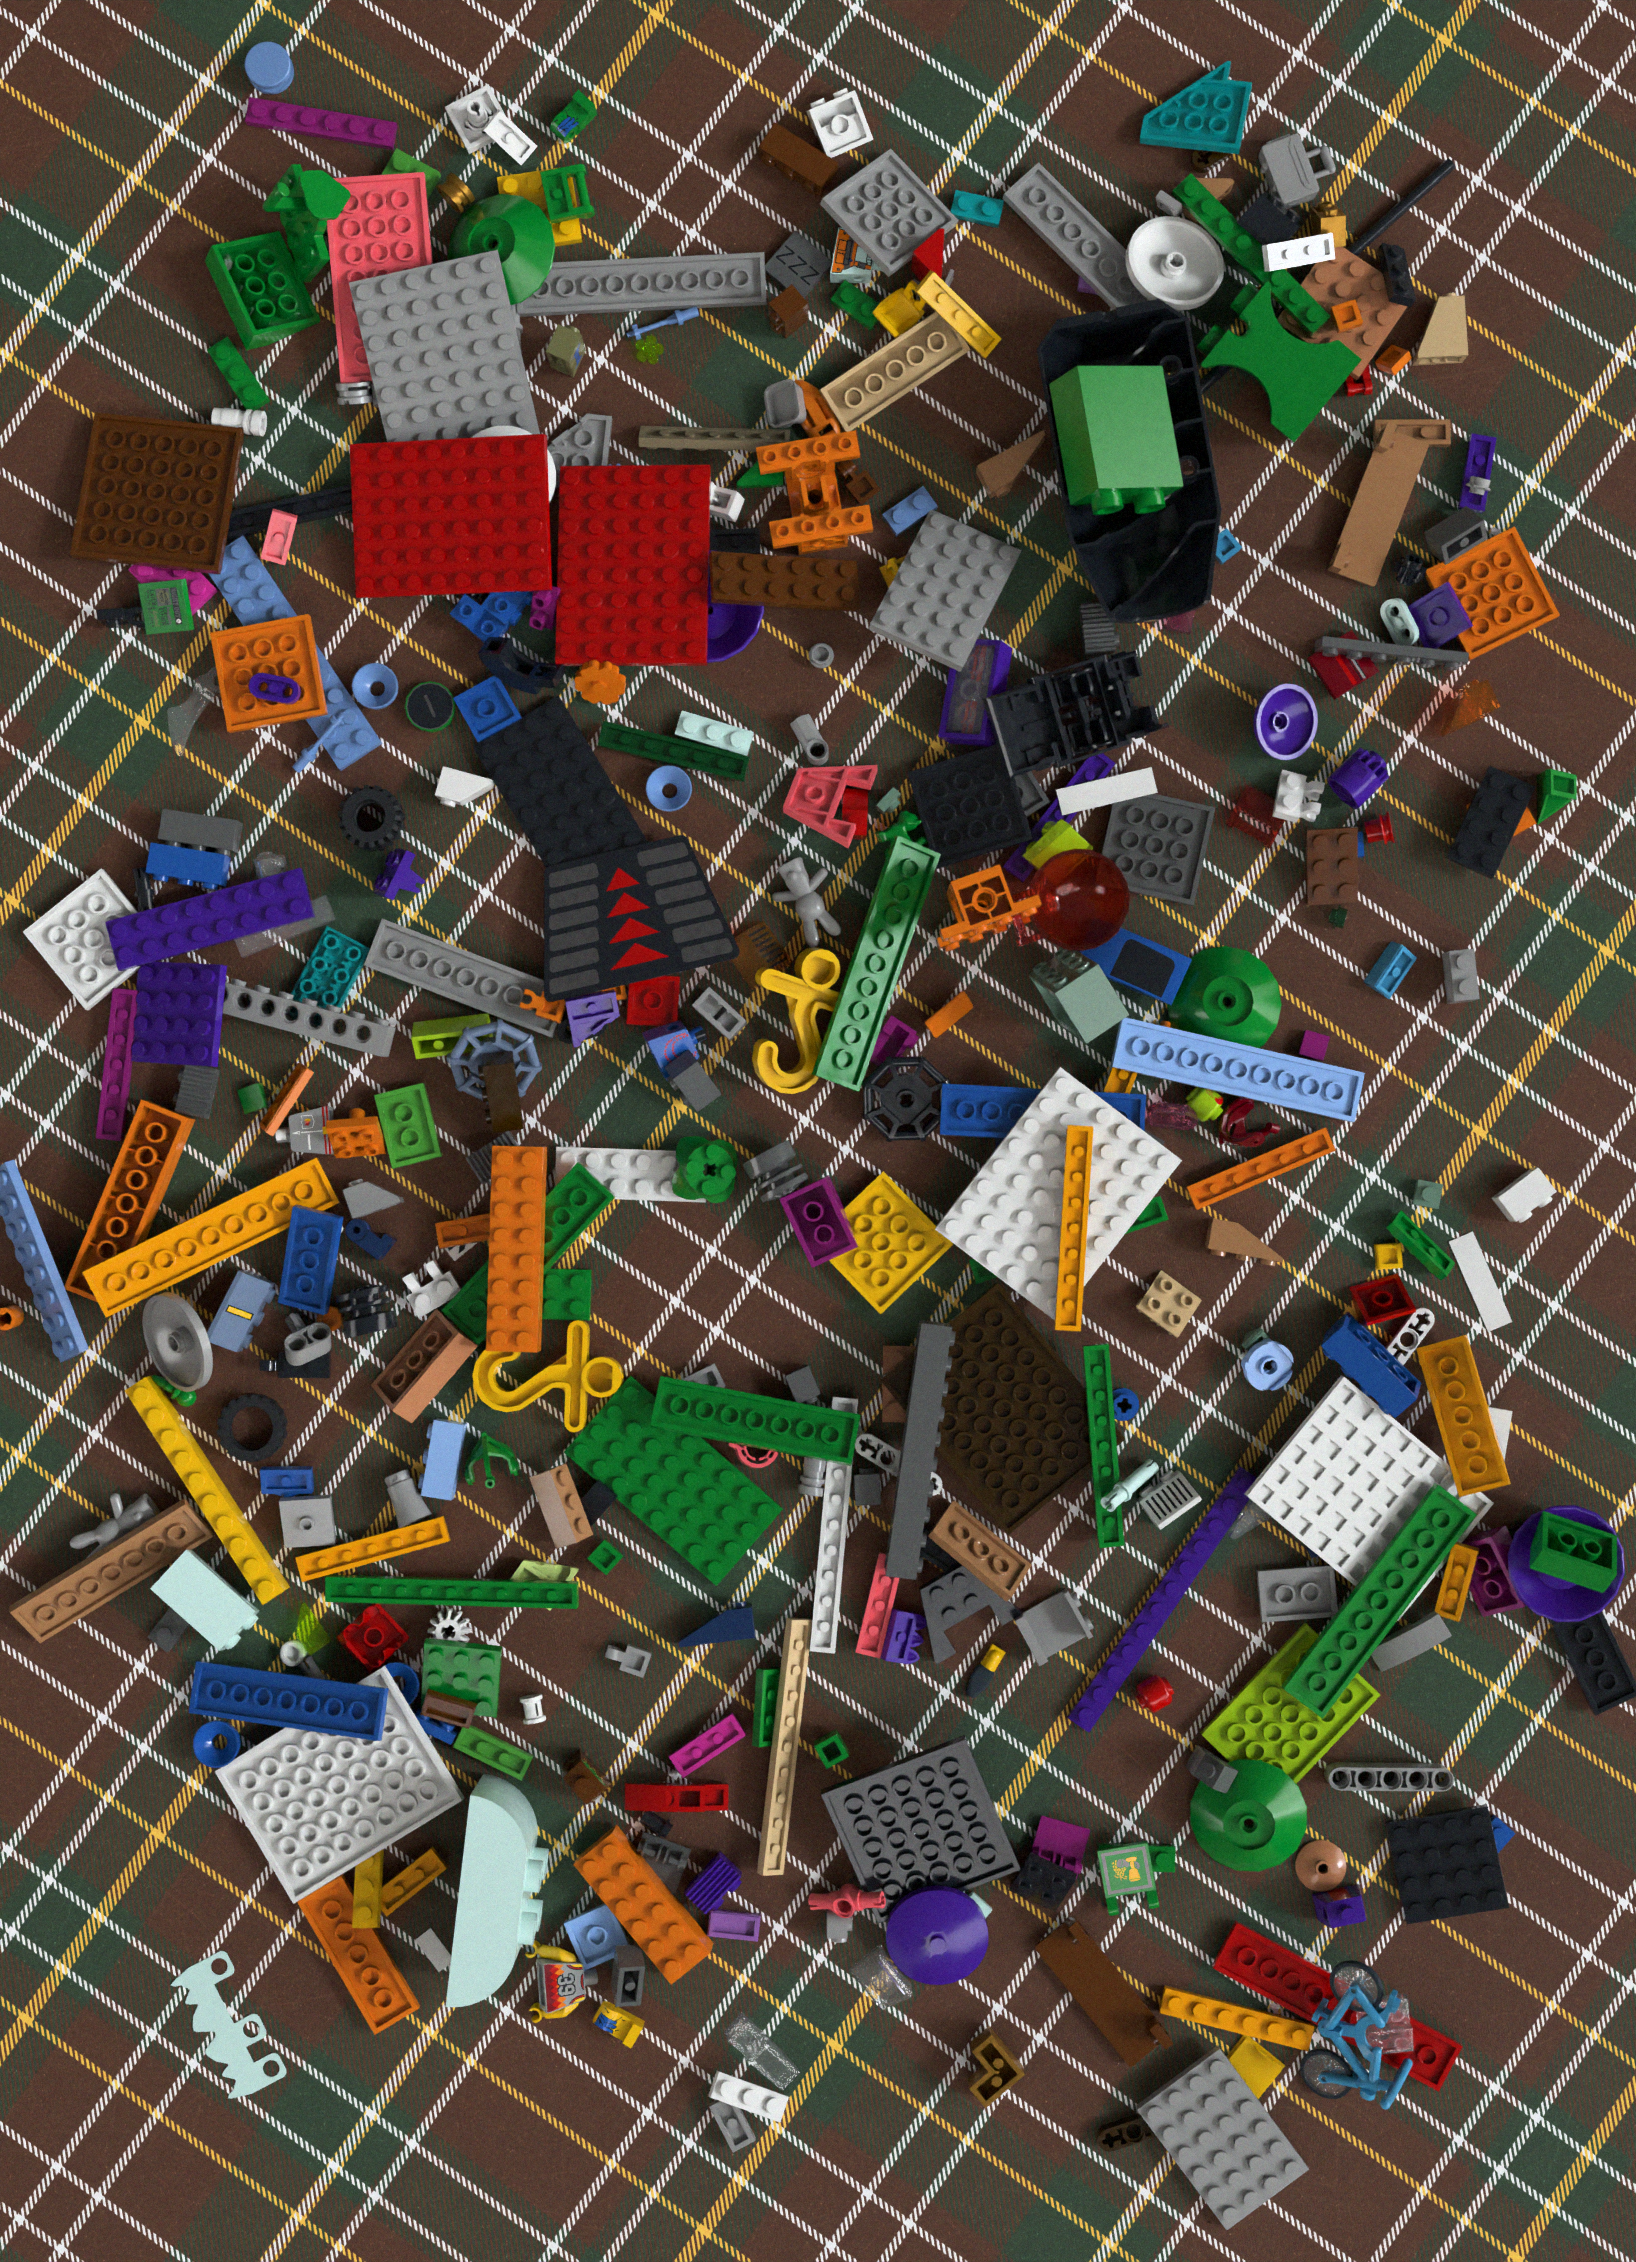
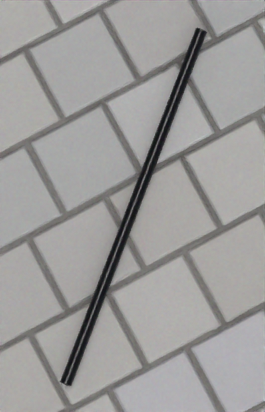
M1446 159L1352 243L1347 250L1358 256L1455 169L1453 161ZM1282 307L1274 313L1276 319L1284 310ZM1215 366L1199 380L1201 393H1205L1233 367Z

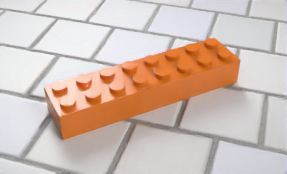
M141 1099L64 1287L66 1290L97 1302L82 1272L146 1241L195 1119L151 1101Z
M492 1146L486 1351L533 1353L541 1351L547 1147Z

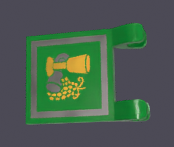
M1147 1840L1097 1849L1109 1916L1119 1914L1116 1896L1146 1891L1149 1908L1159 1907Z

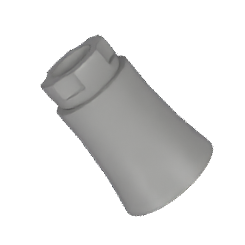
M408 1469L384 1479L389 1487L387 1491L396 1513L399 1528L410 1525L432 1514L423 1501L413 1478L410 1477Z

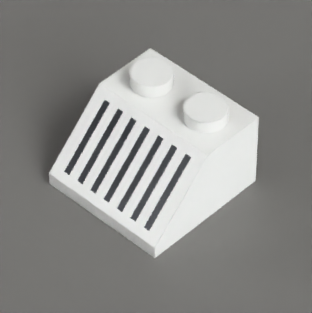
M1178 1470L1166 1472L1159 1478L1161 1480L1160 1483L1154 1487L1152 1485L1145 1487L1139 1492L1140 1497L1136 1499L1154 1525L1160 1530L1202 1500Z

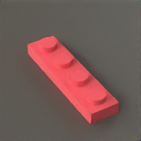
M882 1552L878 1554L855 1653L876 1658L881 1657L899 1578L885 1576L886 1553Z

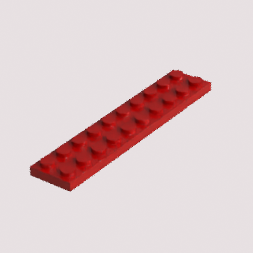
M1236 1920L1211 1965L1213 1969L1318 2025L1322 2017L1320 2016L1317 2023L1312 2021V2017L1322 1999L1326 1998L1329 2000L1326 2007L1332 2011L1339 2002L1330 1987L1331 1972ZM1336 1975V1986L1343 1996L1351 1983ZM1355 1998L1352 2003H1353V2004H1356V2005H1360L1359 2002H1358V2001L1356 2000V1998ZM1381 2001L1380 2005L1382 2008H1384L1387 2005V2003ZM1348 2008L1340 2021L1357 2024L1358 2020L1367 2013ZM1399 2009L1396 2014L1390 2013L1385 2027L1380 2029L1375 2024L1367 2027L1365 2034L1370 2046H1378L1382 2050L1381 2061L1399 2069L1402 2061L1405 2058H1410L1413 2065L1408 2075L1438 2092L1463 2047L1461 2043ZM1341 2036L1345 2041L1358 2047L1354 2037Z

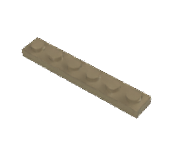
M640 426L639 447H646L647 449L671 448L673 450H681L683 448H693L699 451L721 449L722 451L746 450L748 452H756V447L790 442V430Z

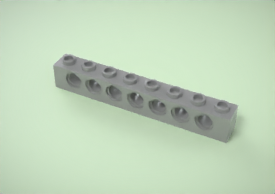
M234 978L231 979V982H225L227 996L223 1003L224 1014L373 1055L389 1057L396 1027L389 1026L388 1020L374 1017L373 1021L364 1019L365 1014L350 1011V1014L341 1013V1007L326 1004V1008L317 1006L318 1001L303 998L302 1002L293 999V994L282 991L275 995L269 993L270 988L255 985L253 989L246 987L247 982ZM246 994L251 999L248 1007H245L243 1004V997ZM270 1000L274 1003V1010L271 1014L266 1009V1005ZM293 1007H296L298 1010V1017L295 1020L290 1017V1010ZM317 1013L322 1017V1023L318 1027L314 1024V1016ZM340 1020H343L346 1024V1029L343 1033H340L337 1028ZM365 1026L370 1030V1036L366 1040L361 1036V1030Z

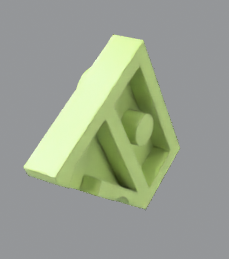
M524 1559L511 1579L571 1581L579 1569L572 1566Z

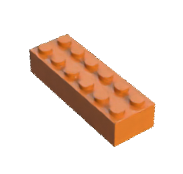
M615 1825L578 1855L573 1865L672 1985L709 1955L714 1943L645 1859L640 1856L641 1854L637 1852L636 1847L619 1826Z

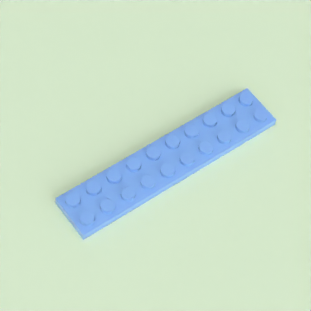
M1124 1018L1119 1023L1110 1066L1348 1122H1355L1365 1073L1130 1018Z

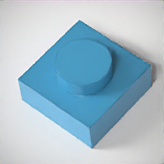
M1227 528L1218 534L1216 560L1222 565L1242 549V546Z

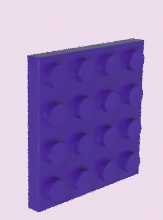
M152 962L142 965L138 969L136 990L139 993L136 997L138 1005L134 1021L135 1032L131 1048V1061L218 1067L227 966L172 962Z

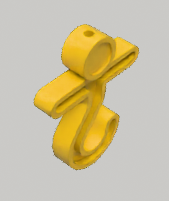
M811 947L799 954L794 968L796 977L767 967L760 968L755 975L756 983L759 986L785 995L789 1008L788 1015L800 1052L798 1065L790 1071H782L777 1063L778 1047L774 1042L760 1039L754 1044L752 1062L755 1073L762 1083L780 1093L795 1094L805 1091L816 1083L819 1078L811 1075L822 1045L815 1017L819 1009L834 1011L839 992L828 988L836 983L840 975L839 960L833 953L822 948Z
M576 1320L568 1326L567 1354L517 1389L509 1391L500 1387L496 1381V1371L502 1363L519 1358L521 1352L486 1351L485 1349L475 1362L472 1377L474 1389L481 1401L492 1409L503 1412L521 1410L553 1388L564 1390V1424L570 1432H578L586 1426L588 1393L599 1398L614 1394L623 1384L624 1373L619 1362L612 1357L601 1356L589 1361L590 1328L587 1322Z

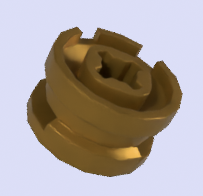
M451 172L446 176L447 180L443 185L438 184L436 188L443 199L456 212L461 214L464 211L462 206H465L467 203L471 204L475 197L464 182Z

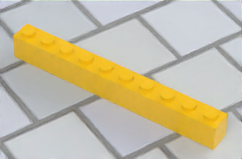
M153 1375L143 1378L126 1389V1394L261 1604L264 1605L290 1588L289 1584L162 1387H159L153 1381Z

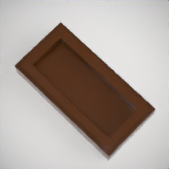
M428 1689L420 1715L469 1729L477 1703Z

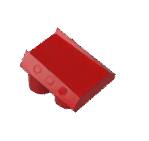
M372 1603L336 1638L367 1673L372 1674L410 1637L379 1603Z

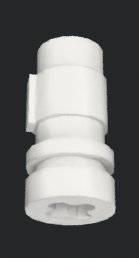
M214 407L211 423L218 426L242 428L247 435L264 436L267 427V416L265 411L260 410L253 411L252 409H247L246 411H241L240 409Z

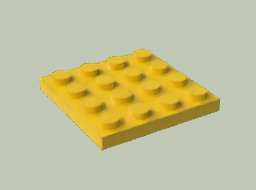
M883 1171L844 1209L858 1247L829 1261L882 1314L953 1243L935 1230L936 1225Z

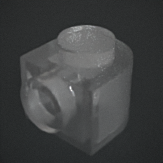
M271 851L262 852L257 855L258 858L253 860L257 879L285 872L284 869H287L286 859L283 854L277 855Z

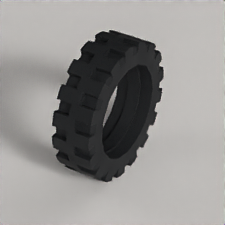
M252 1393L233 1399L223 1408L221 1417L217 1421V1425H219L217 1436L220 1437L222 1448H225L231 1457L234 1456L239 1461L256 1462L274 1455L282 1447L288 1432L286 1431L288 1421L285 1419L284 1410L277 1405L278 1403L274 1399H270L263 1394ZM254 1406L268 1413L272 1420L273 1432L270 1440L264 1446L249 1449L236 1441L232 1431V1423L240 1410Z

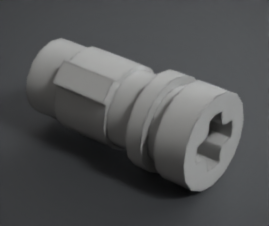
M805 1457L804 1472L800 1476L802 1484H799L798 1493L818 1497L823 1496L824 1487L821 1486L825 1483L823 1474L826 1461Z

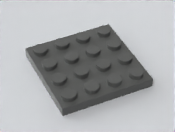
M1150 794L1112 803L1094 884L1193 906L1215 807L1158 794Z

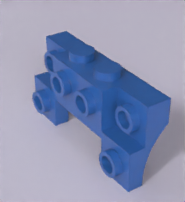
M533 591L490 593L482 605H479L464 594L450 615L485 643L488 637H503L511 625L515 626L520 621L523 609L526 605H532Z

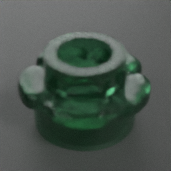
M1338 905L1337 909L1332 908L1328 923L1333 924V929L1335 927L1343 929L1348 909L1341 908V905Z

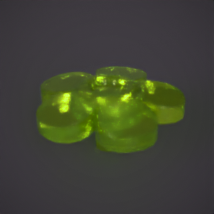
M647 336L646 343L641 339L636 342L635 347L639 351L636 357L640 362H645L648 358L650 364H656L659 360L657 355L663 354L664 347L660 343L656 344L655 336Z

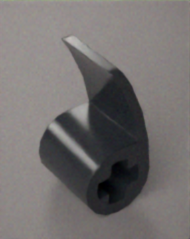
M598 1480L580 1500L590 1527L618 1496L601 1480Z

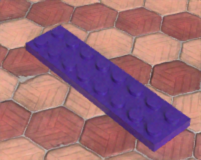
M297 868L106 921L105 923L117 968L119 971H124L315 918L303 870L302 868Z

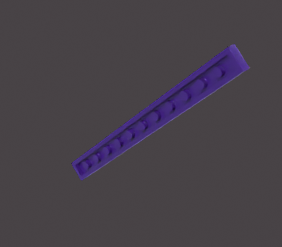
M1240 1466L1237 1468L1067 1716L1068 1719L1088 1733L1091 1731L1250 1499L1245 1495V1492L1257 1479L1255 1476Z

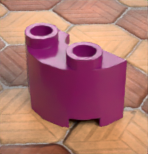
M891 1015L878 1035L870 1061L879 1066L888 1055L891 1057H904L902 1054L908 1047L912 1050L918 1041L919 1036L916 1035L917 1032Z

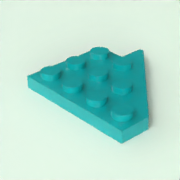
M1226 61L1146 114L1143 119L1140 144L1239 154L1252 91V82L1228 80L1231 61Z

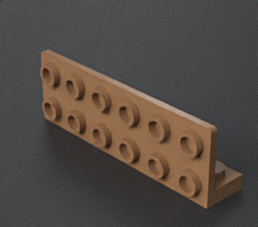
M1387 422L1380 430L1327 569L1370 587L1376 585L1429 447L1428 443L1396 432L1397 425L1391 422Z

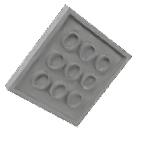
M892 149L886 151L823 197L820 203L888 277L912 260L913 251L939 228L944 229L945 235L959 221Z

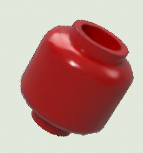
M1152 1675L1136 1687L1138 1695L1135 1696V1699L1142 1710L1147 1708L1151 1713H1155L1172 1703L1174 1691L1164 1676Z

